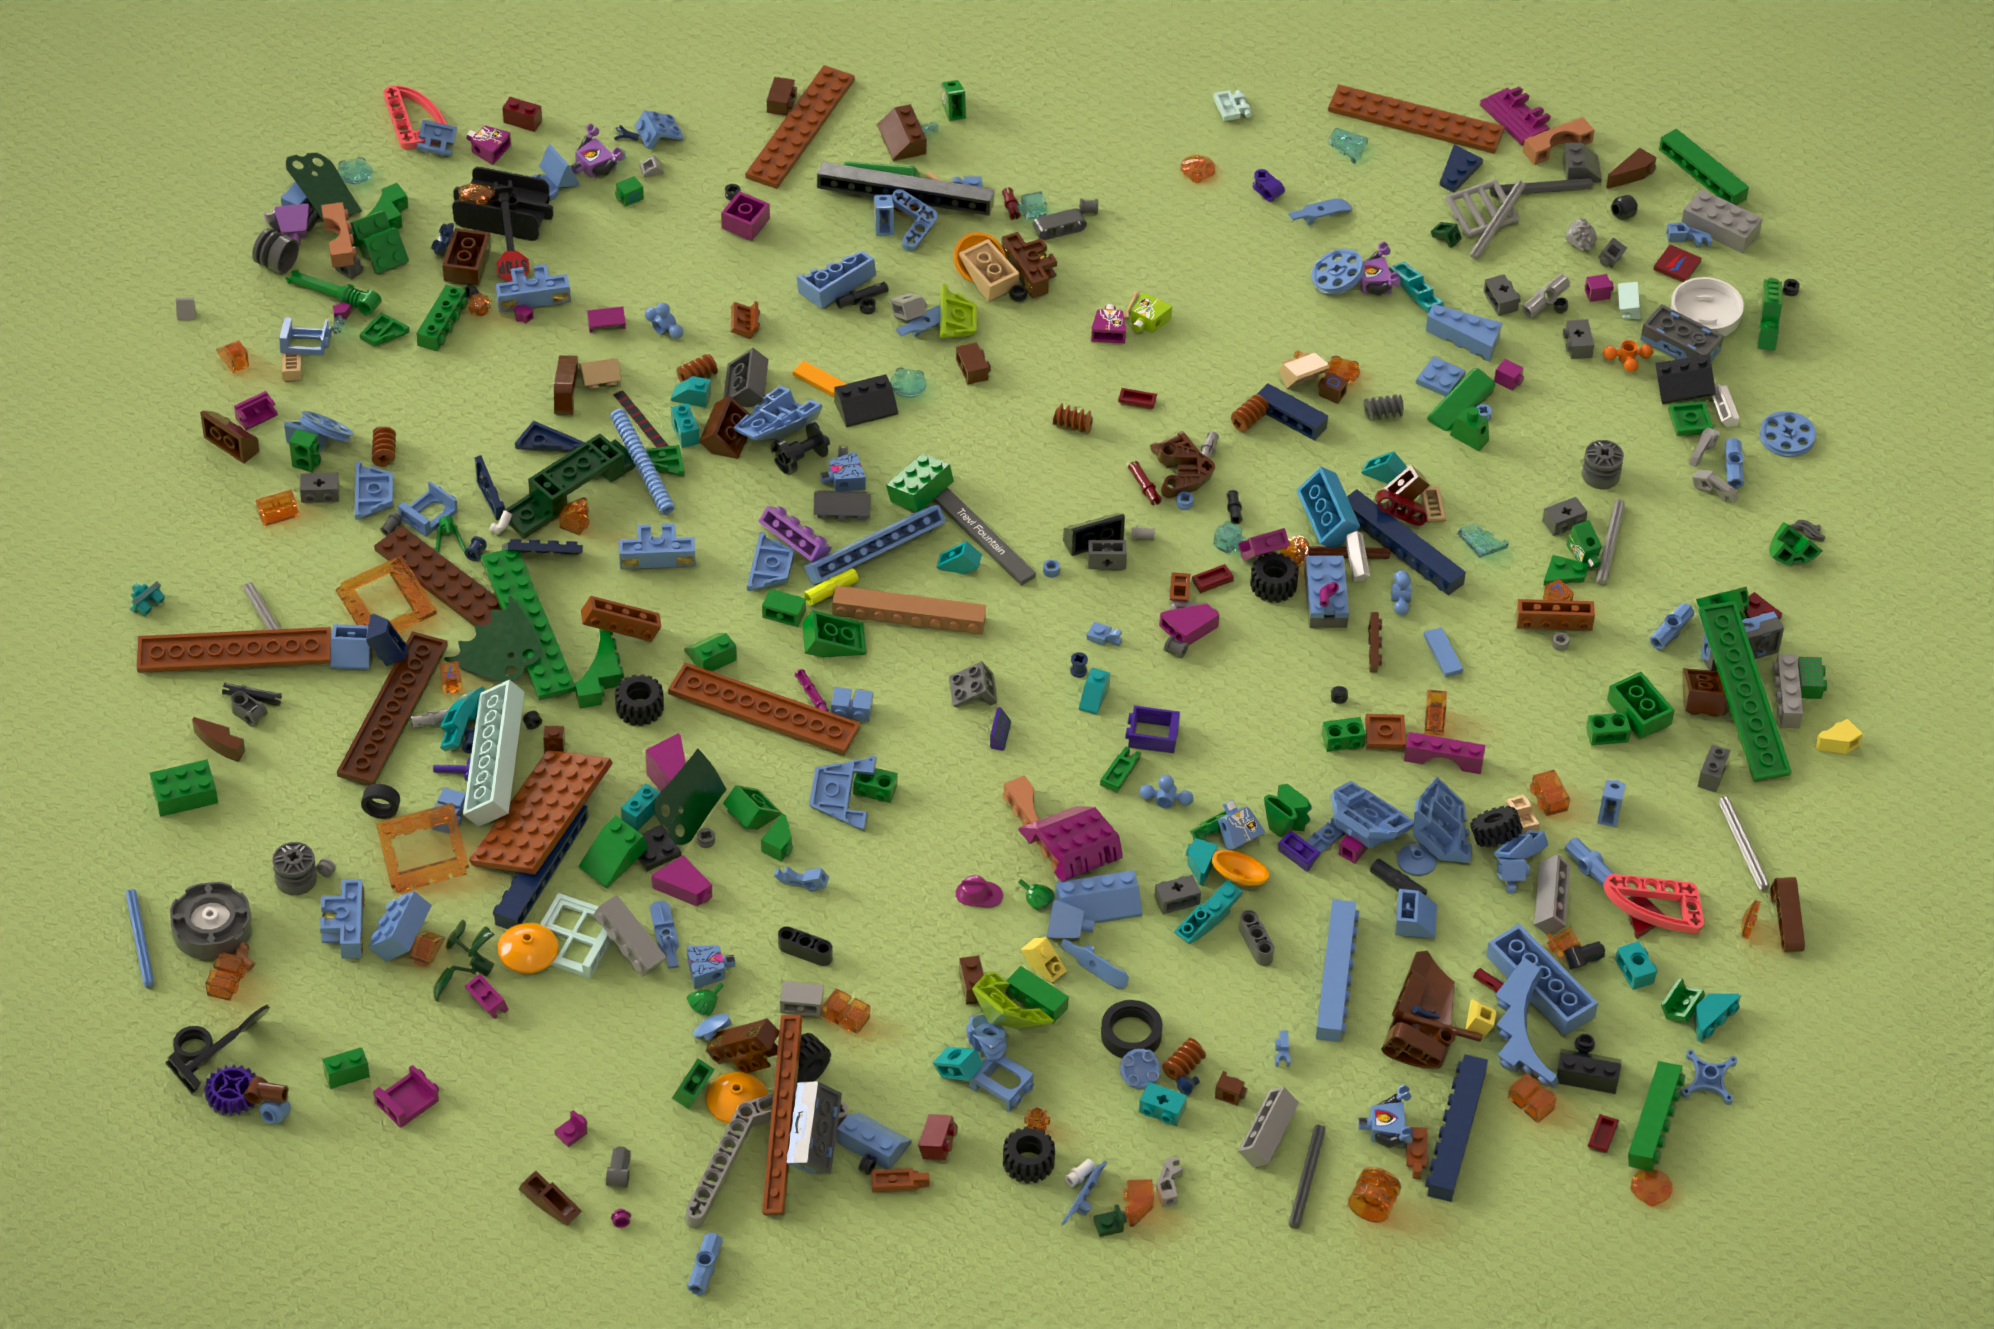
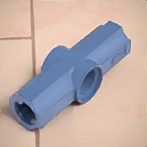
M1730 438L1725 441V472L1727 473V484L1734 489H1738L1744 485V456L1742 455L1741 441L1737 438Z
M1687 603L1680 604L1672 614H1668L1665 617L1664 623L1650 637V643L1657 650L1664 649L1672 639L1679 636L1680 630L1694 616V610L1691 605Z
M1572 838L1565 845V851L1577 862L1580 871L1584 875L1590 874L1602 887L1607 876L1615 874L1604 864V860L1599 852L1591 851L1578 838Z
M711 1232L705 1234L700 1251L696 1255V1263L687 1289L695 1295L706 1293L710 1278L715 1272V1263L723 1243V1238L718 1236V1234Z

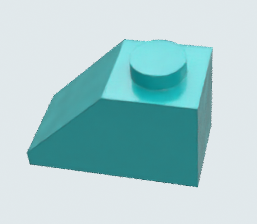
M693 376L675 386L671 401L684 404L689 403V405L706 408L711 396V380Z
M1393 451L1369 459L1361 473L1381 482L1390 483L1407 466Z
M965 541L941 553L936 568L943 571L967 574L978 569L982 554L968 541Z
M1092 667L1085 682L1079 710L1095 715L1098 714L1110 686V672Z
M1195 838L1193 844H1189L1186 850V856H1188L1187 865L1199 885L1204 886L1213 866L1212 857L1217 851V845Z

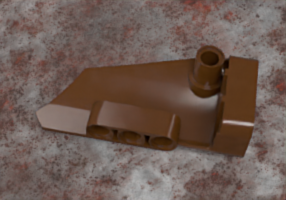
M1418 951L1415 953L1393 1009L1392 1016L1394 1018L1381 1050L1386 1056L1401 1063L1421 1068L1438 1069L1443 1066L1448 1049L1455 1040L1454 1031L1449 1027H1442L1440 1030L1402 1020L1404 1012L1419 1016L1412 1011L1413 1007L1417 1005L1427 1011L1435 1010V1014L1440 1015V1019L1429 1018L1430 1020L1451 1025L1454 981L1439 968L1428 951Z

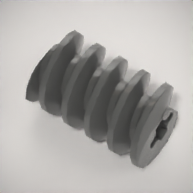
M1394 394L1392 398L1387 395L1385 399L1380 396L1378 400L1375 397L1371 398L1370 401L1367 398L1364 399L1366 418L1370 416L1372 421H1374L1375 415H1377L1379 420H1381L1382 414L1385 415L1386 419L1389 418V413L1392 414L1393 418L1396 417V412L1399 413L1400 417L1403 416L1404 405L1401 394L1399 397Z

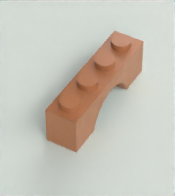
M1584 117L1525 139L1523 153L1536 165L1549 160L1550 149L1555 145L1565 143H1583L1587 145L1592 143L1594 129Z
M343 202L321 205L325 230L339 235L335 240L329 242L332 268L354 265L353 257H356L355 246L351 247V245H354L353 235L349 234L351 232L350 221L346 222V220H349L348 210L344 209Z

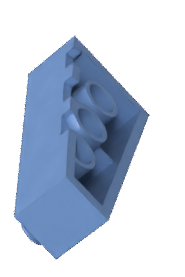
M1433 304L1428 314L1426 331L1445 341L1449 339L1460 348L1463 346L1476 356L1480 354L1484 356V360L1490 362L1500 339L1502 323Z

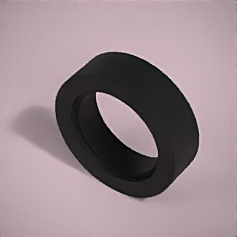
M1124 1000L1113 1004L1106 1010L1102 1018L1101 1039L1105 1048L1111 1054L1122 1059L1128 1052L1134 1049H1146L1154 1053L1162 1039L1163 1023L1161 1016L1154 1007L1142 1001ZM1135 1017L1145 1021L1150 1026L1152 1032L1145 1040L1130 1043L1116 1037L1112 1027L1122 1018Z

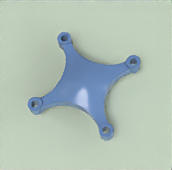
M1689 1049L1686 1053V1059L1692 1061L1696 1077L1690 1086L1683 1088L1681 1096L1688 1098L1692 1092L1705 1090L1722 1096L1725 1104H1732L1733 1096L1726 1090L1723 1077L1730 1067L1736 1066L1737 1057L1731 1056L1729 1060L1723 1063L1713 1064L1701 1060L1693 1050Z

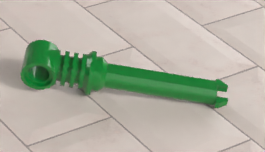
M292 270L291 278L285 277L288 284L293 283L338 298L340 302H345L358 308L365 315H371L382 302L381 296L373 290L365 292L355 289L351 284L341 287L300 273L299 270Z

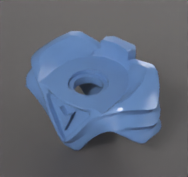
M985 1015L971 1016L969 1024L966 1025V1032L972 1049L979 1052L981 1057H983L984 1052L987 1060L1000 1059L1008 1047L1005 1029L1002 1026L990 1024ZM988 1033H995L996 1035L989 1036V1035H986V1034H988Z

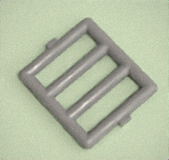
M1497 180L1485 182L1445 197L1453 212L1452 217L1455 222H1459L1467 237L1471 238L1483 234L1489 225L1485 223L1470 195L1479 193L1492 217L1495 216L1497 210L1485 190L1494 188L1502 203L1507 198ZM1463 197L1479 225L1478 228L1470 229L1454 200ZM1513 207L1509 211L1510 217L1505 218L1499 228L1519 221V216Z

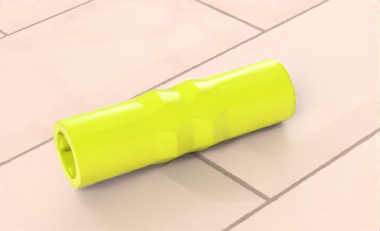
M850 568L805 591L803 595L807 604L813 606L831 597L835 593L836 586L849 587L859 581L858 574L853 568Z

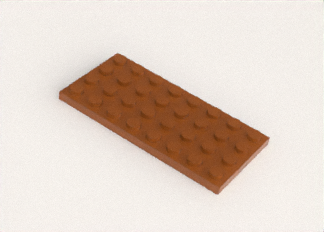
M547 750L511 800L509 813L496 821L469 859L470 863L473 866L536 874L613 764L611 759Z

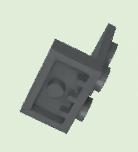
M982 661L949 677L952 705L954 707L979 696L990 705L997 703L994 673Z

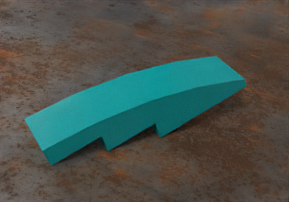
M1405 261L1389 267L1391 273L1396 272L1400 276L1401 287L1428 314L1433 304L1444 307V302L1434 295L1433 288L1424 282L1423 275Z

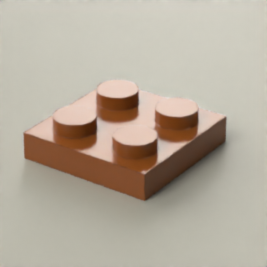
M1365 715L1367 749L1406 748L1404 715Z

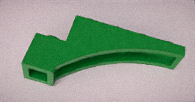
M395 183L381 189L382 195L378 203L367 216L385 210L390 227L400 229L403 227L400 211L408 208L407 194L400 185ZM351 228V232H349V234L353 235L354 245H351V247L358 246V243L354 235L353 229Z
M1775 278L1764 279L1757 342L1758 349L1772 351L1776 350L1782 308V282Z
M599 629L600 642L595 659L585 675L575 682L579 709L602 705V697L605 696L604 689L619 686V682L624 678L623 668L618 665L620 664L619 653H615L617 649L616 640L611 638L613 632Z

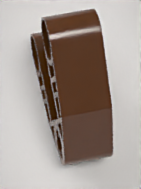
M1165 442L1158 453L1157 458L1161 464L1175 465L1178 468V475H1168L1163 482L1161 493L1166 498L1177 497L1180 492L1197 491L1211 479L1215 470V463L1197 449Z

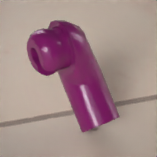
M1331 582L1320 589L1321 606L1326 607L1329 605V597L1336 594L1339 590L1338 583Z

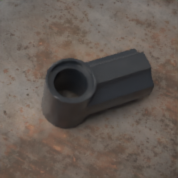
M1597 941L1564 950L1569 969L1572 970L1589 962L1604 958V945Z

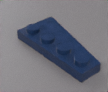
M510 539V542L502 544V550H519L520 553L535 551V553L553 552L557 554L583 553V545H578L576 541H566V544H559V541L548 540V544L540 543V540H529V543H521L522 539Z

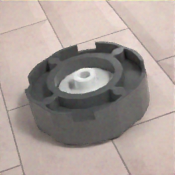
M224 882L195 884L185 889V894L179 899H175L170 908L171 929L176 946L183 953L196 959L227 958L235 953L236 948L239 947L241 942L247 943L252 933L251 914L247 897L243 892L239 893L232 889V885Z

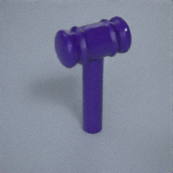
M471 757L467 759L466 765H433V772L465 773L464 779L468 782Z

